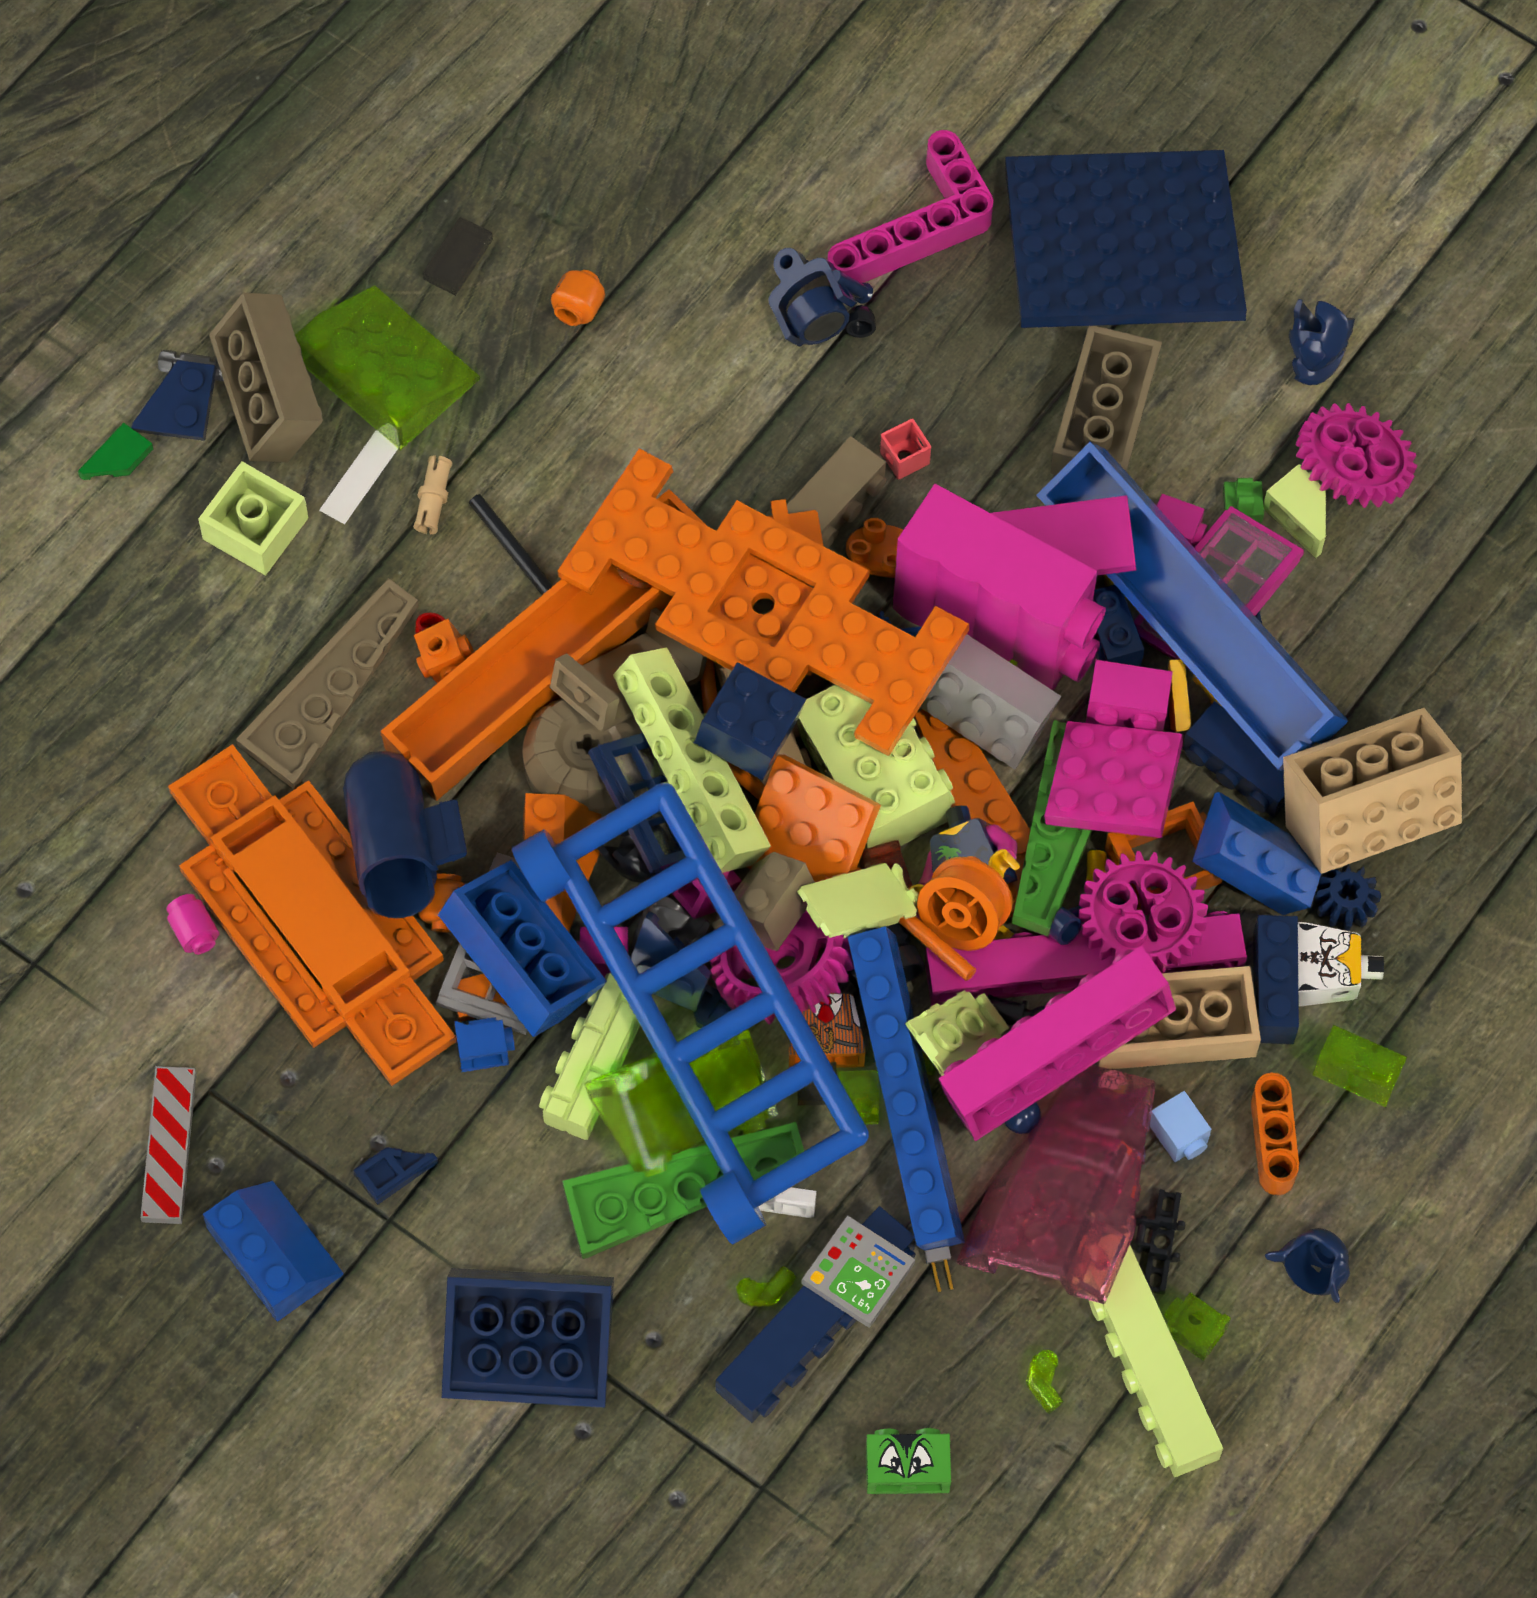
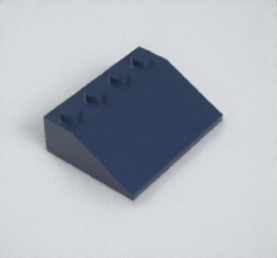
M451 1268L447 1276L441 1398L605 1408L614 1277Z

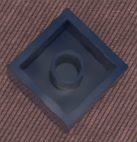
M737 662L702 720L694 743L763 780L797 723L806 699Z

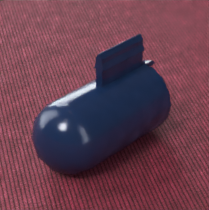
M391 751L369 752L352 764L345 775L343 786L358 883L361 893L367 898L368 907L373 912L388 918L409 917L421 912L432 902L435 895L434 885L437 880L436 870H438V866L451 861L454 862L467 855L459 805L457 800H449L425 808L419 774L409 763L408 759Z

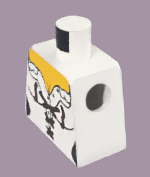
M1298 922L1299 1006L1354 1000L1358 997L1361 979H1383L1384 957L1361 955V935L1355 932Z

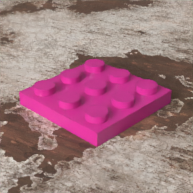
M1067 721L1044 815L1046 825L1162 838L1183 745L1182 734Z

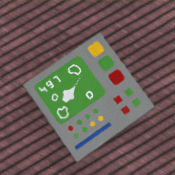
M847 1215L802 1278V1285L870 1328L914 1266L915 1259Z

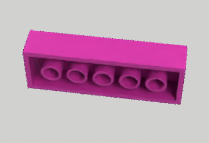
M1142 945L1134 951L1129 949L1120 953L1113 960L1111 966L1100 973L1096 971L1088 974L1080 981L1079 987L1070 993L1056 995L1046 1003L1044 1010L1033 1017L1025 1016L1019 1019L1012 1026L1010 1032L999 1039L992 1038L987 1040L978 1048V1053L966 1061L958 1060L945 1069L944 1075L938 1078L949 1104L976 1142L1176 1011L1169 983Z

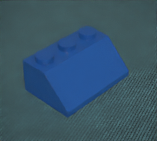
M1220 792L1214 793L1192 862L1281 915L1310 908L1321 873L1295 838Z
M274 1181L236 1190L203 1213L207 1230L277 1322L343 1276L342 1270Z

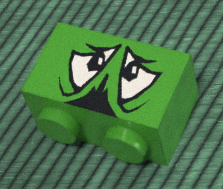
M934 1428L919 1429L916 1431V1434H899V1431L896 1429H879L874 1432L875 1434H867V1494L950 1492V1434H940V1430Z

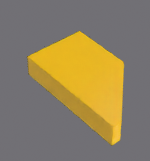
M1181 659L1169 660L1168 671H1173L1168 701L1170 729L1176 732L1187 731L1191 728L1186 667Z

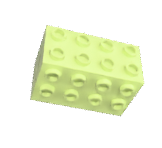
M833 685L806 699L796 724L799 737L821 774L881 804L864 848L871 862L948 822L946 811L955 803L951 793L953 786L943 768L937 771L932 760L935 755L925 737L918 738L914 726H916L914 718L891 754L887 756L856 739L854 735L855 730L872 704L837 685Z

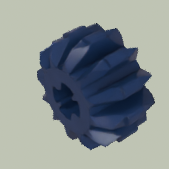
M1347 864L1343 866L1342 872L1334 869L1327 872V877H1320L1317 886L1318 891L1315 892L1313 901L1320 905L1317 910L1319 917L1331 916L1328 923L1330 928L1334 927L1338 921L1343 922L1345 931L1351 929L1353 922L1363 928L1367 923V917L1373 918L1376 916L1378 911L1376 903L1380 902L1381 893L1374 889L1377 884L1376 877L1363 878L1365 874L1364 866L1355 873L1351 872V867ZM1341 894H1346V895H1345V898H1346V899H1343L1340 895H1341ZM1349 895L1352 896L1354 900H1348Z

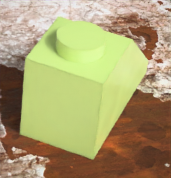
M1298 464L1266 491L1263 506L1264 510L1317 558L1322 553L1326 537V490H1319L1322 482L1320 480L1310 481L1309 477L1312 472L1301 469V465Z

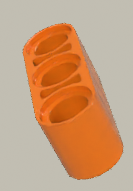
M1270 1072L1258 1079L1251 1099L1260 1185L1266 1192L1272 1195H1283L1289 1192L1295 1183L1299 1171V1158L1289 1081L1279 1073ZM1273 1091L1279 1095L1280 1100L1270 1102L1264 1099L1261 1093ZM1270 1128H1276L1284 1134V1138L1279 1140L1272 1139L1265 1131ZM1281 1166L1286 1169L1289 1175L1283 1178L1276 1177L1270 1172L1269 1168Z

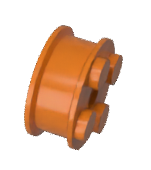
M974 856L954 857L945 860L936 868L931 880L923 886L919 893L917 908L921 921L950 947L972 951L989 945L997 935L999 927L1007 921L1012 911V893L1001 875Z

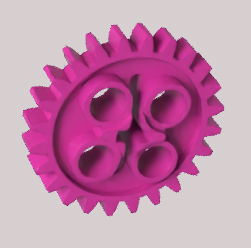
M1334 403L1329 411L1322 406L1317 414L1312 412L1308 420L1304 422L1295 444L1299 447L1296 457L1304 459L1301 469L1312 470L1309 477L1310 481L1320 480L1322 482L1319 490L1325 491L1329 488L1334 490L1333 499L1336 500L1342 494L1346 496L1348 505H1351L1354 499H1359L1363 508H1366L1370 500L1376 507H1380L1384 500L1392 504L1396 496L1401 498L1415 477L1413 474L1417 465L1413 461L1416 453L1408 451L1412 444L1411 441L1400 440L1404 432L1403 430L1393 431L1390 429L1392 420H1387L1383 423L1379 421V412L1369 416L1364 406H1361L1359 411L1355 412L1350 403H1347L1342 411Z
M1140 851L1136 852L1135 861H1129L1128 857L1122 853L1118 866L1111 860H1106V873L1095 869L1093 872L1094 882L1086 881L1084 886L1086 894L1080 895L1079 906L1082 909L1079 910L1078 918L1081 922H1085L1082 925L1081 934L1083 936L1092 935L1089 939L1088 947L1093 949L1101 946L1099 959L1104 960L1110 955L1115 959L1120 953L1129 949L1134 951L1142 945L1162 973L1166 971L1167 960H1170L1178 967L1181 963V953L1191 957L1194 949L1192 944L1200 945L1203 935L1200 931H1205L1207 919L1203 917L1207 915L1208 905L1201 903L1204 899V890H1194L1197 877L1184 879L1186 866L1183 865L1173 870L1171 868L1172 857L1167 858L1163 864L1158 863L1157 852H1153L1149 861L1143 859ZM1131 883L1137 887L1141 910H1137L1138 898L1130 885ZM1155 886L1164 892L1153 894L1147 891L1146 888ZM1119 897L1127 903L1116 905L1110 902L1109 899ZM1144 915H1149L1148 928L1151 931L1152 936L1154 937L1156 942H1152L1148 936V928L1145 920L1146 918ZM1169 920L1174 922L1177 926L1174 928H1165L1160 924V922ZM1126 931H1132L1137 933L1140 937L1137 939H1128L1124 937L1122 933Z

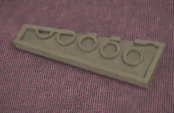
M388 578L236 739L237 746L292 789H296L419 607L418 600Z

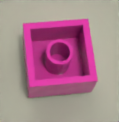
M1095 660L1085 723L1163 731L1173 671Z

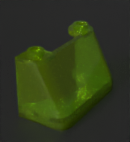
M748 1029L689 1063L715 1111L766 1082ZM656 1053L584 1083L590 1101L635 1172H644L645 1177L666 1171L668 1169L666 1163L673 1159L672 1155L705 1142ZM771 1106L732 1130L742 1129L744 1135L764 1129L767 1127L765 1120L778 1115L776 1106Z

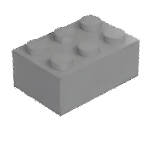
M966 635L922 703L921 708L994 755L998 760L1016 769L1036 743L1061 696L977 640Z

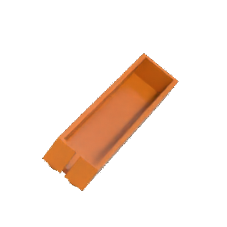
M670 489L657 498L663 503L705 524ZM613 564L592 595L561 579L383 728L380 733L385 750L403 755L408 759L409 763L419 774L421 787L435 801L439 800L531 722V719L541 707H545L548 703L560 697L550 688L556 658L567 653L583 666L616 649L649 621L652 609L657 607L662 611L668 605L672 596Z

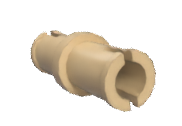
M436 455L428 458L424 485L419 487L417 494L420 503L413 527L416 531L427 534L428 527L430 528V534L438 532L442 504H445L448 499L446 486L452 461L443 456H439L438 463L436 462Z

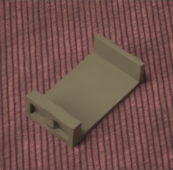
M656 607L650 612L645 634L583 666L567 653L556 658L550 688L596 728L604 732L634 716L613 677V674L631 654L667 647L687 687L703 679L707 657L657 631L655 623L663 612Z

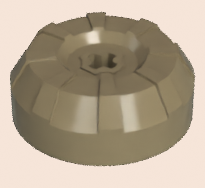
M561 697L551 701L545 707H541L531 719L532 721L526 731L522 749L525 777L532 793L566 795L587 806L588 810L602 814V817L616 810L617 808L588 752L591 748L598 747L600 744L643 733L635 717L632 716L601 732ZM651 748L638 750L651 774L653 767ZM629 753L614 757L628 784L643 780ZM647 787L632 791L635 798L646 792Z

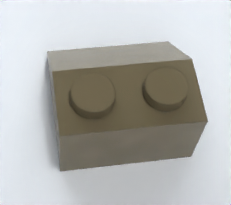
M772 852L753 864L734 891V894L764 947L778 951L806 911L808 905L806 901L803 902L797 891L800 886L815 882L806 863L776 852ZM717 915L712 923L714 929L724 925L719 915Z

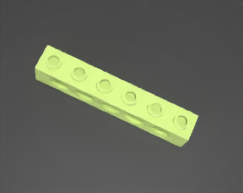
M668 648L631 654L613 674V677L665 777L678 793L722 873L752 866L771 845L727 761L694 743L704 717Z

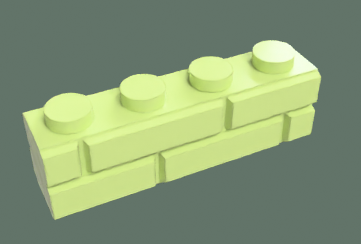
M611 973L605 976L606 984L588 999L587 1004L591 1006L587 1017L583 1018L580 1016L574 1026L571 1038L576 1041L571 1052L563 1051L557 1063L555 1073L559 1074L558 1080L554 1087L549 1085L546 1087L539 1104V1108L544 1109V1123L561 1131H567L569 1134L584 1140H588L640 1027L636 1016Z

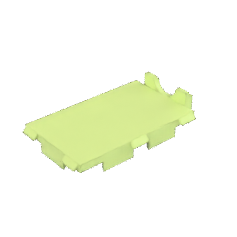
M879 863L848 874H839L832 876L833 878L800 886L797 891L803 902H807L806 910L818 929L821 928L825 936H829V938L842 934L843 938H847V936L865 932L866 929H877L897 924L900 918L903 917L908 919L917 916L916 906L919 894L914 888L910 890L907 888L903 879V870L897 863L893 865L892 869L889 868L887 863Z
M965 990L957 993V996L948 999L942 1005L936 1003L930 1006V1009L905 1023L942 1076L949 1065L958 1060L966 1061L978 1053V1048L984 1042L992 1038L999 1039L1010 1029L985 993L974 999L972 994Z

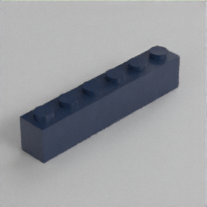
M879 1206L862 1225L915 1258V1236ZM803 1286L716 1378V1392L751 1423L759 1415H762L764 1418L767 1417L778 1405L780 1398L777 1396L786 1386L794 1388L806 1375L808 1369L805 1366L815 1356L818 1359L822 1358L835 1342L832 1337L842 1327L848 1330L857 1320L809 1288Z

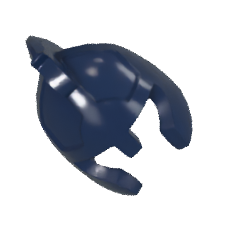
M1298 299L1294 308L1293 329L1289 330V340L1296 356L1292 360V367L1296 375L1294 377L1295 380L1302 384L1318 385L1333 375L1339 367L1349 344L1348 340L1353 332L1355 318H1346V315L1341 310L1324 301L1317 302L1314 316L1303 303V300Z

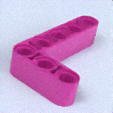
M939 130L931 134L928 139L926 165L944 199L835 244L829 250L827 260L835 266L836 270L843 272L860 283H865L980 235L989 229L992 221L993 197L955 133L949 130ZM946 152L948 155H940L938 153ZM960 180L966 183L957 184L954 181ZM972 209H979V210H981L982 212L975 213V212H972V211H970V210H972ZM938 223H947V224H949V226H945V227H944V226H939V225H937V224H938ZM911 236L915 237L916 240H906L904 237ZM880 250L884 253L874 254L871 251ZM848 264L850 267L840 268L837 265Z

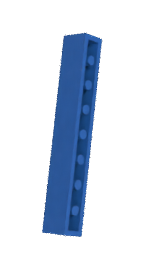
M884 926L847 936L916 1245L918 1248L926 1251L965 1243L922 1049L905 1025L906 1022L914 1018L896 935Z

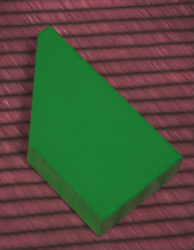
M123 423L78 470L79 477L83 480H91V477L129 476L151 453L153 444Z

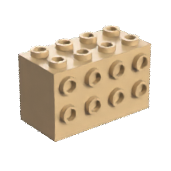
M1425 708L1283 757L1286 828L1321 874L1462 823L1461 752Z

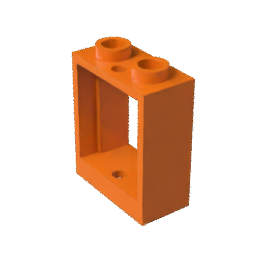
M1194 801L1167 811L1162 837L1186 829L1196 850L1207 816L1204 812H1198ZM1110 832L1107 834L1105 851L1109 859L1118 866L1122 853L1128 857L1129 861H1135V854L1132 848L1158 838ZM1207 870L1184 878L1197 877L1194 890H1205L1219 885L1223 881ZM1131 883L1130 885L1138 898L1137 887L1135 884ZM1150 887L1146 888L1147 891L1153 894H1161L1162 892H1164L1160 888H1156L1154 890H1151ZM1138 898L1137 910H1141Z

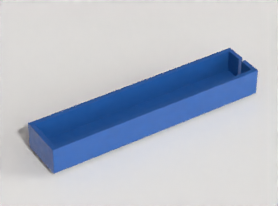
M1090 441L1037 494V497L1045 506L1127 495L1137 571L1106 575L1278 770L1284 772L1283 757L1314 747L1315 743L1322 744L1327 742L1348 720L1106 449Z

